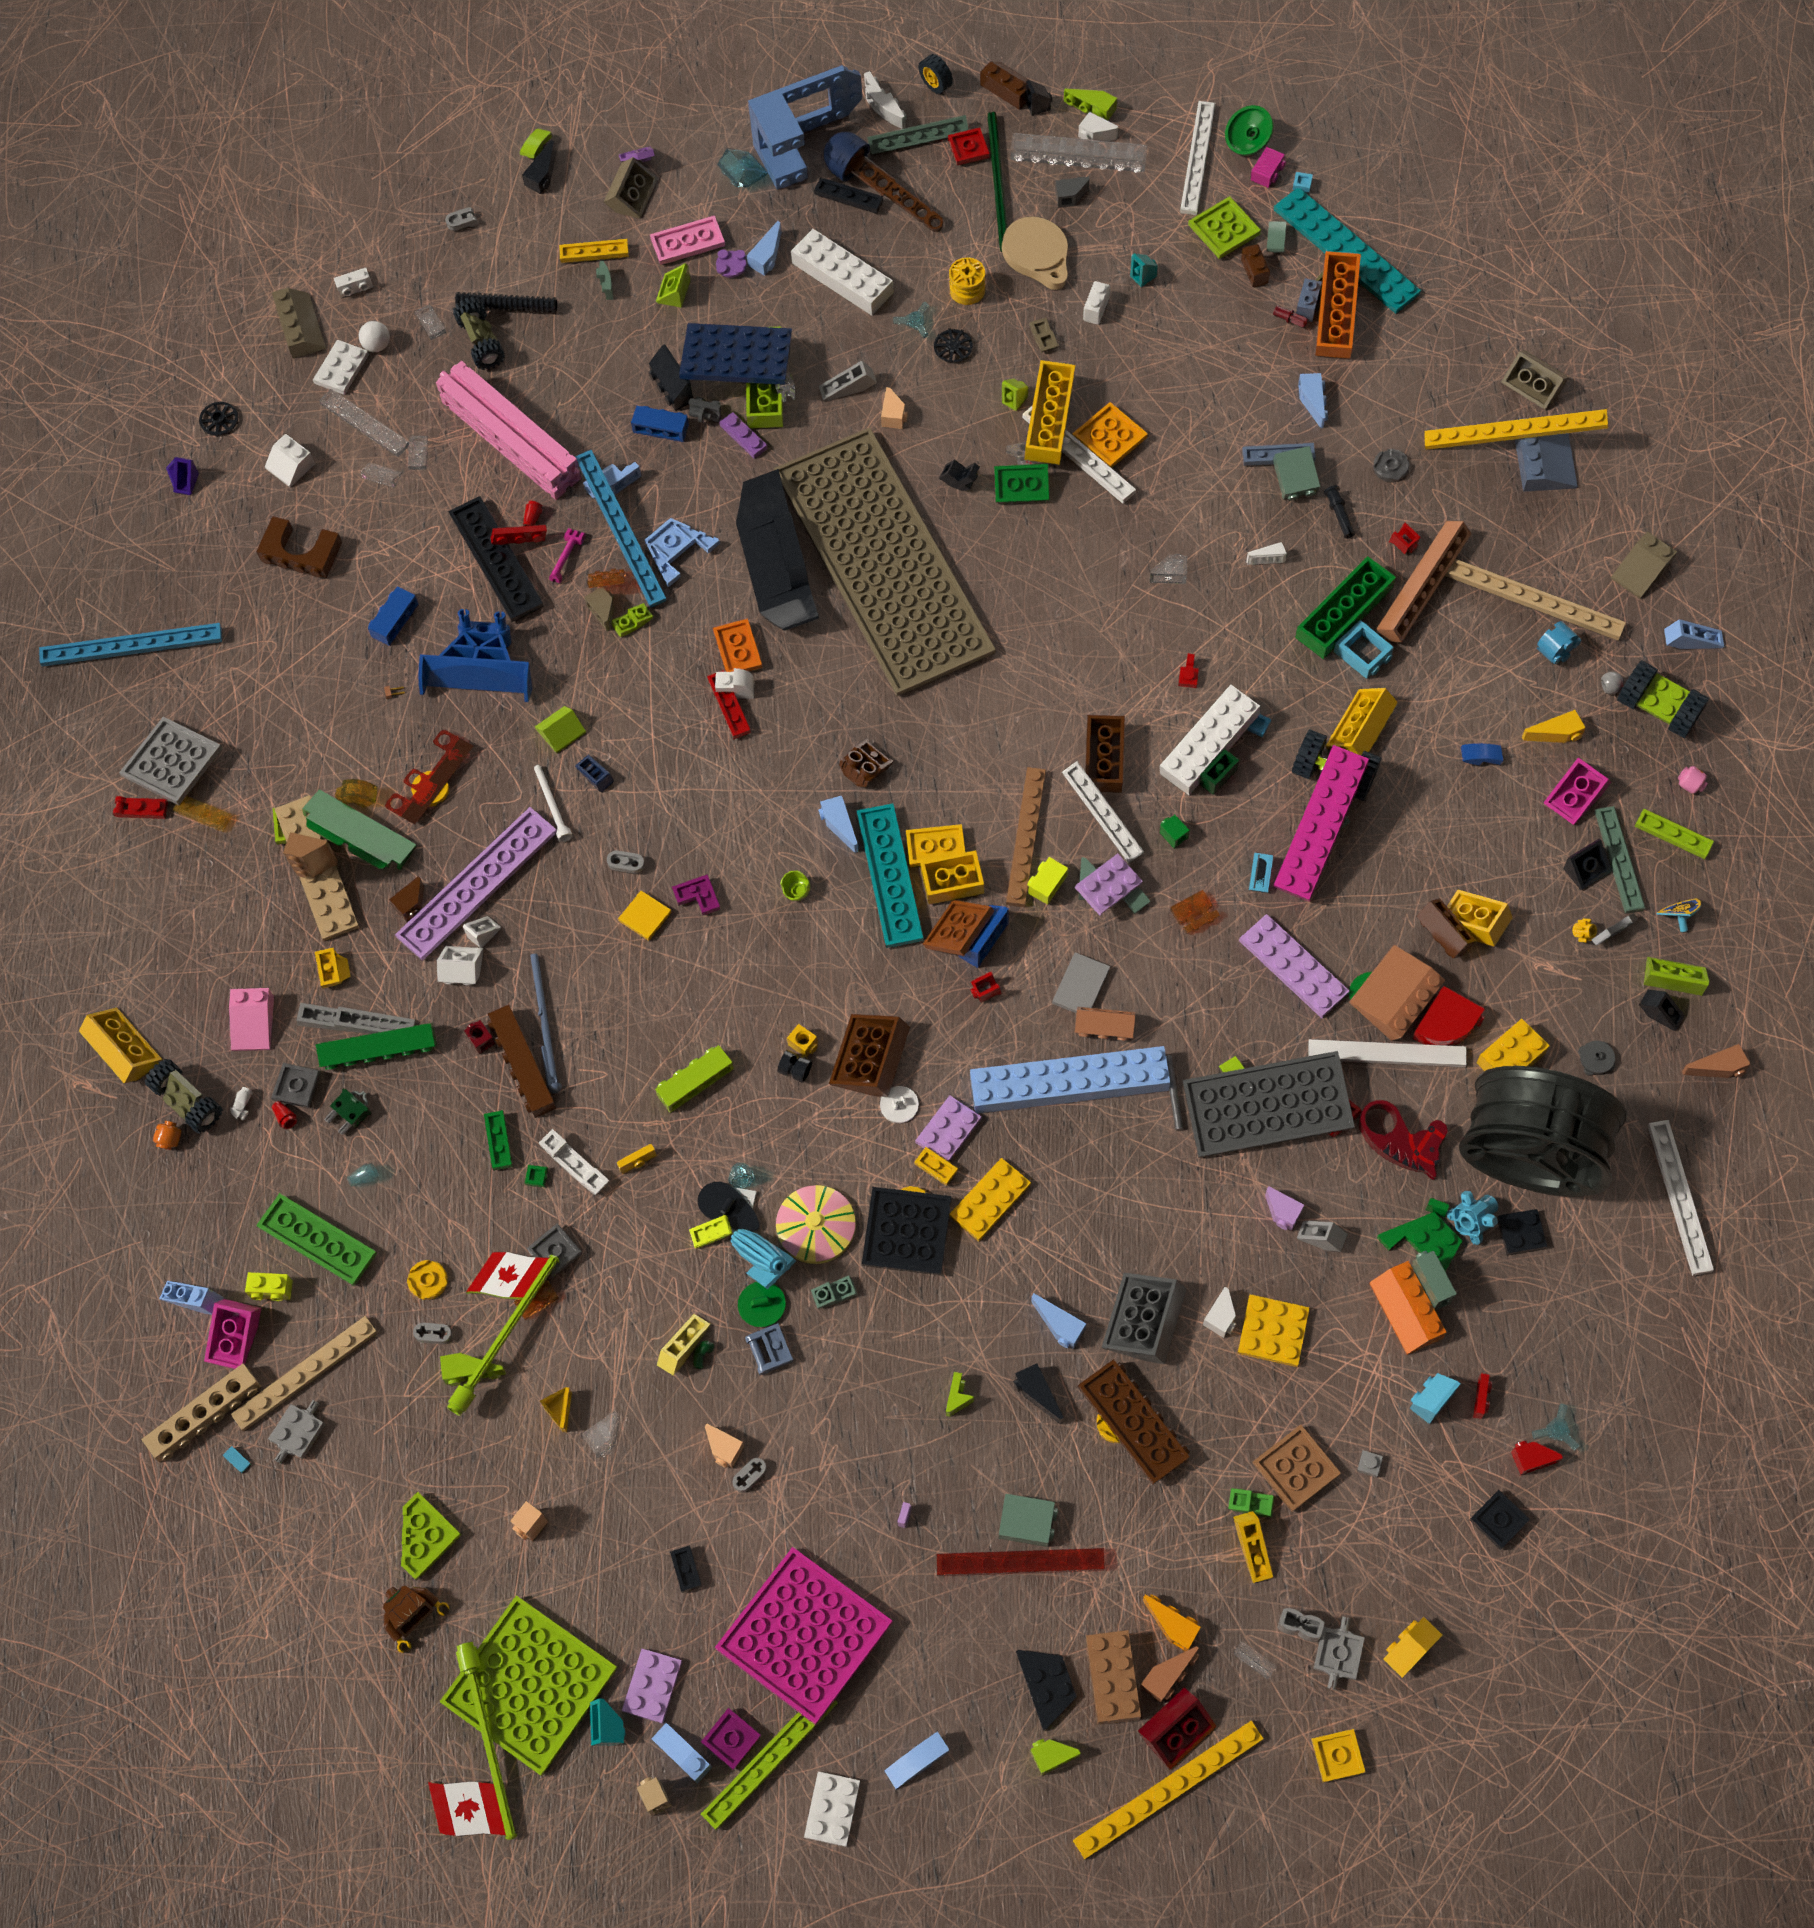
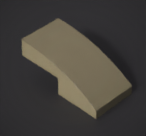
M1046 317L1030 322V329L1041 352L1058 348L1053 330L1051 331Z

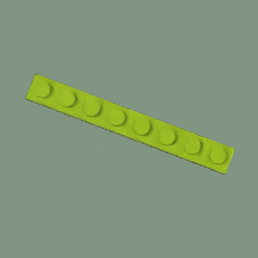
M836 1700L832 1703V1705L829 1707V1709L826 1711V1713L823 1715V1717L820 1719L817 1725L838 1704ZM797 1713L713 1800L701 1815L717 1831L816 1726L800 1713Z

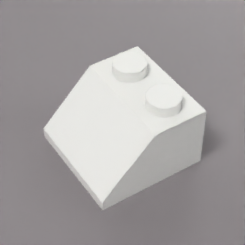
M285 434L273 445L265 468L286 485L292 487L315 463L308 450Z
M445 946L437 959L438 982H444L445 984L462 983L463 985L476 984L480 977L483 948Z

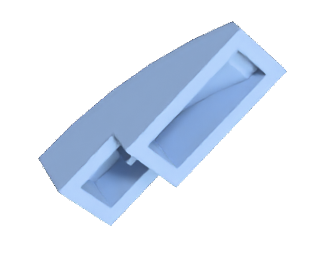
M937 1731L884 1771L895 1789H898L950 1751Z

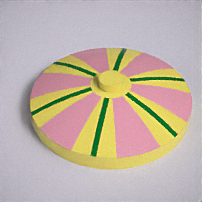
M820 1185L803 1187L793 1192L782 1203L776 1218L777 1235L782 1247L795 1259L810 1264L826 1263L843 1254L850 1246L856 1229L855 1215L849 1201L840 1192Z

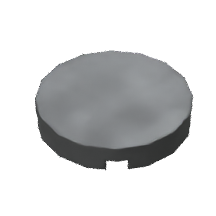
M1388 449L1377 454L1373 469L1374 473L1381 480L1398 482L1407 475L1410 465L1404 453L1399 450Z

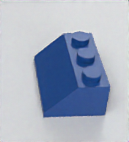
M989 905L993 908L994 913L971 945L969 951L964 956L959 955L961 959L976 968L981 965L1009 924V908Z

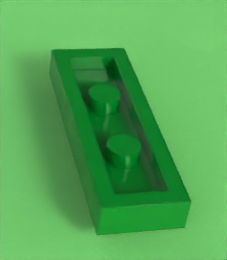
M504 1111L484 1114L493 1171L513 1167Z

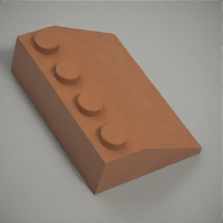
M1393 945L1349 1003L1393 1041L1404 1035L1444 983L1445 979L1427 964Z

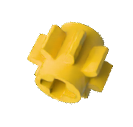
M1583 918L1578 920V923H1575L1573 926V935L1579 937L1578 942L1587 943V941H1592V938H1595L1597 935V927L1595 924H1591V919Z

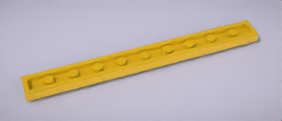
M1607 409L1424 431L1425 449L1608 429Z
M1248 1722L1073 1839V1843L1084 1860L1261 1742L1263 1737L1253 1722Z

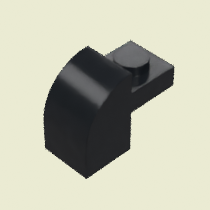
M954 459L945 465L939 479L950 487L961 491H968L978 477L977 472L980 466L973 463L964 467Z

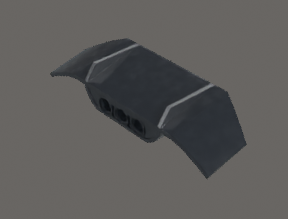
M779 469L744 481L736 526L760 615L783 631L819 619L795 526L786 502Z

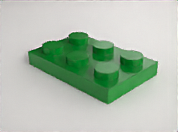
M1048 464L994 466L996 503L1049 501Z

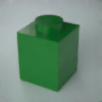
M1175 814L1161 822L1160 834L1174 849L1189 838L1190 830Z

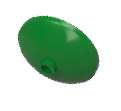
M1250 105L1239 109L1232 115L1226 125L1225 140L1228 147L1234 153L1242 156L1258 153L1269 143L1273 135V119L1269 112L1260 106Z

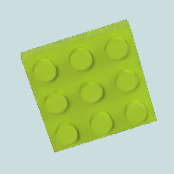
M1230 196L1188 222L1190 228L1218 259H1221L1261 234L1259 227Z

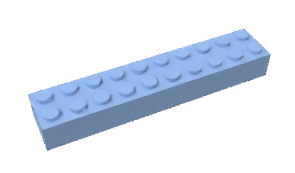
M1164 1046L970 1069L974 1110L977 1114L1169 1091L1170 1087Z

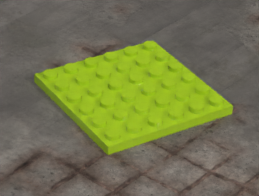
M517 1595L477 1649L481 1667L477 1668L478 1672L476 1673L493 1741L540 1776H543L590 1709V1702L597 1699L618 1669L617 1666ZM461 1672L440 1700V1703L481 1732L468 1676L465 1675V1672Z

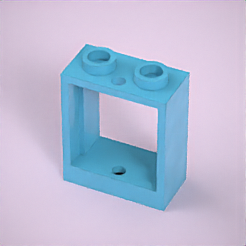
M1361 620L1335 643L1334 653L1366 679L1371 674L1375 675L1379 671L1380 666L1383 663L1387 664L1393 657V646ZM1361 635L1382 651L1369 664L1349 649Z

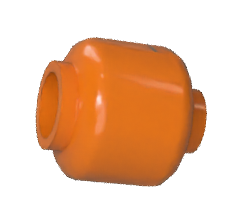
M165 1120L164 1124L156 1126L153 1136V1142L156 1143V1147L172 1150V1148L178 1146L182 1131L176 1127L177 1123Z

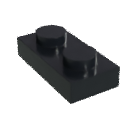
M690 1545L670 1551L681 1592L684 1593L702 1587Z

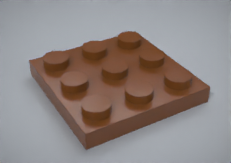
M952 900L923 942V945L926 949L964 956L979 936L983 927L990 920L994 913L993 908L981 904Z

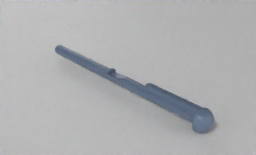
M531 954L539 1009L538 1016L541 1017L544 1046L541 1047L547 1089L550 1093L555 1094L560 1092L562 1084L558 1083L538 954Z

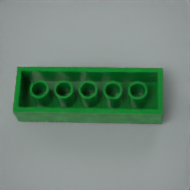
M1367 556L1297 627L1295 638L1324 659L1335 648V643L1360 620L1362 621L1393 589L1396 577Z

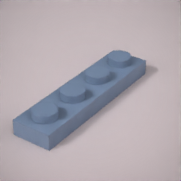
M1314 443L1246 446L1242 448L1244 466L1274 464L1273 457L1275 454L1310 446L1313 461L1315 462Z

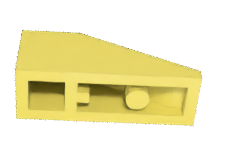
M693 1314L661 1349L657 1366L674 1376L710 1327V1323Z

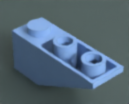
M1321 373L1300 374L1298 382L1299 399L1319 427L1323 428L1324 422L1328 420V411L1324 410V406H1326V395H1323L1325 380H1322Z
M167 1281L159 1299L200 1313L212 1315L214 1303L223 1300L224 1297L209 1288Z

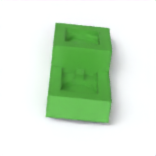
M1231 1488L1228 1509L1241 1513L1253 1511L1256 1516L1272 1518L1275 1497L1273 1495L1253 1493L1249 1490Z

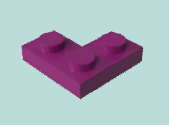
M708 874L672 886L678 906L697 900L702 916L720 910Z

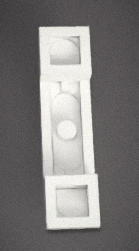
M553 1129L539 1142V1145L561 1167L594 1195H597L609 1182L600 1171L593 1168Z

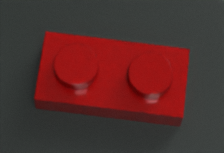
M1481 1373L1478 1378L1473 1418L1482 1419L1485 1413L1488 1414L1490 1402L1486 1401L1487 1393L1490 1394L1492 1388L1489 1374Z

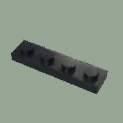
M820 177L814 189L815 195L873 213H878L883 203V196L822 177Z

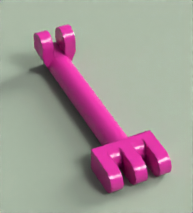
M567 529L564 539L568 543L549 577L550 581L556 579L557 583H561L562 574L560 572L574 545H582L586 533L581 532L579 535V531L575 530L572 534L573 530Z

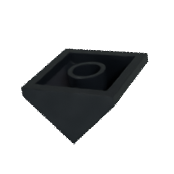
M1597 839L1568 857L1563 868L1580 890L1612 872L1601 839Z

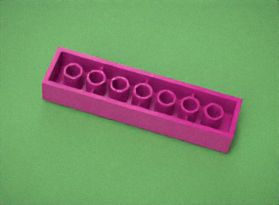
M1332 746L1276 878L1274 888L1305 901H1311L1369 764L1368 758L1338 746Z

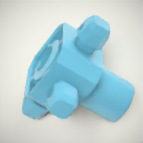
M1464 1191L1461 1193L1462 1203L1448 1210L1446 1213L1447 1218L1454 1221L1456 1230L1460 1234L1470 1236L1471 1242L1478 1245L1483 1241L1482 1233L1498 1223L1497 1217L1492 1215L1498 1210V1203L1490 1195H1484L1479 1200H1475L1471 1191Z

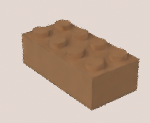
M1129 1631L1086 1635L1097 1725L1140 1720L1141 1714Z

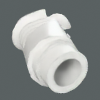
M242 1087L237 1092L232 1108L230 1107V1112L236 1119L239 1117L241 1120H245L249 1113L243 1108L253 1092L246 1087Z

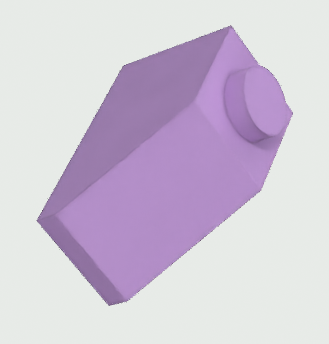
M1268 1186L1265 1197L1273 1221L1281 1229L1292 1231L1303 1211L1304 1204Z

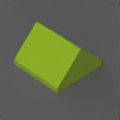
M686 263L664 274L656 299L658 304L682 308L690 283L689 267Z
M563 706L535 726V729L556 753L586 733L574 711L566 706Z

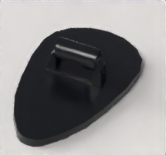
M714 1181L701 1189L698 1195V1206L705 1217L714 1220L726 1215L731 1229H745L751 1232L759 1229V1221L754 1210L729 1184Z

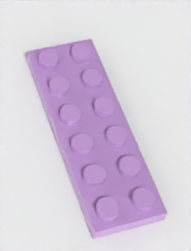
M1267 914L1239 939L1254 956L1321 1018L1329 1013L1350 992Z

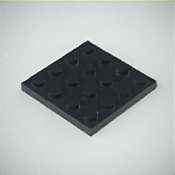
M872 1186L862 1266L941 1276L951 1196Z

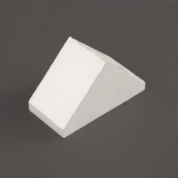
M488 916L466 923L463 926L467 938L479 948H482L501 928Z

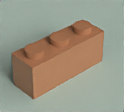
M1077 1007L1075 1033H1079L1078 1035L1083 1037H1090V1034L1098 1035V1038L1103 1039L1115 1036L1118 1040L1128 1041L1129 1038H1133L1135 1012Z

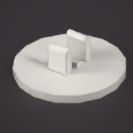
M892 1087L889 1097H881V1113L892 1123L901 1124L908 1122L918 1112V1098L907 1087Z

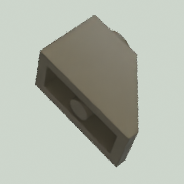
M601 586L584 598L588 609L604 629L608 631L610 630L615 608L613 603L614 596L609 590L606 591Z

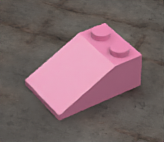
M269 988L230 989L229 1016L232 1051L270 1050L274 996Z

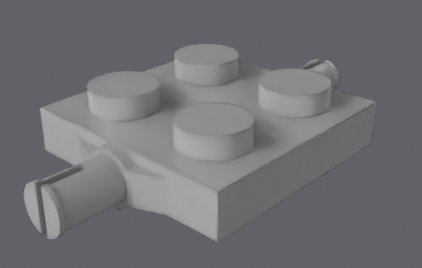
M312 1400L307 1410L299 1409L290 1404L268 1440L278 1445L281 1449L274 1459L276 1462L282 1464L288 1454L304 1459L326 1425L313 1415L320 1405L318 1402Z
M1342 1616L1340 1629L1323 1627L1313 1668L1330 1676L1327 1688L1331 1689L1332 1687V1690H1336L1338 1678L1356 1680L1365 1638L1348 1631L1351 1619L1348 1617L1346 1619L1344 1616Z

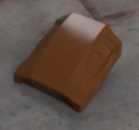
M866 739L856 745L842 758L839 765L844 776L856 786L867 787L872 780L887 770L894 761L892 759L889 760Z

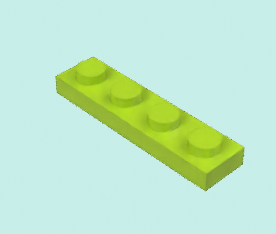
M1643 809L1634 826L1703 859L1706 858L1714 842L1646 809Z

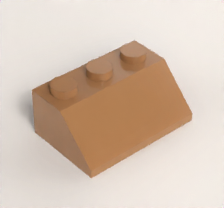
M290 832L283 854L297 876L307 878V876L315 877L337 865L338 860L327 840Z

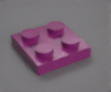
M728 1708L701 1743L731 1769L735 1770L761 1738V1735Z

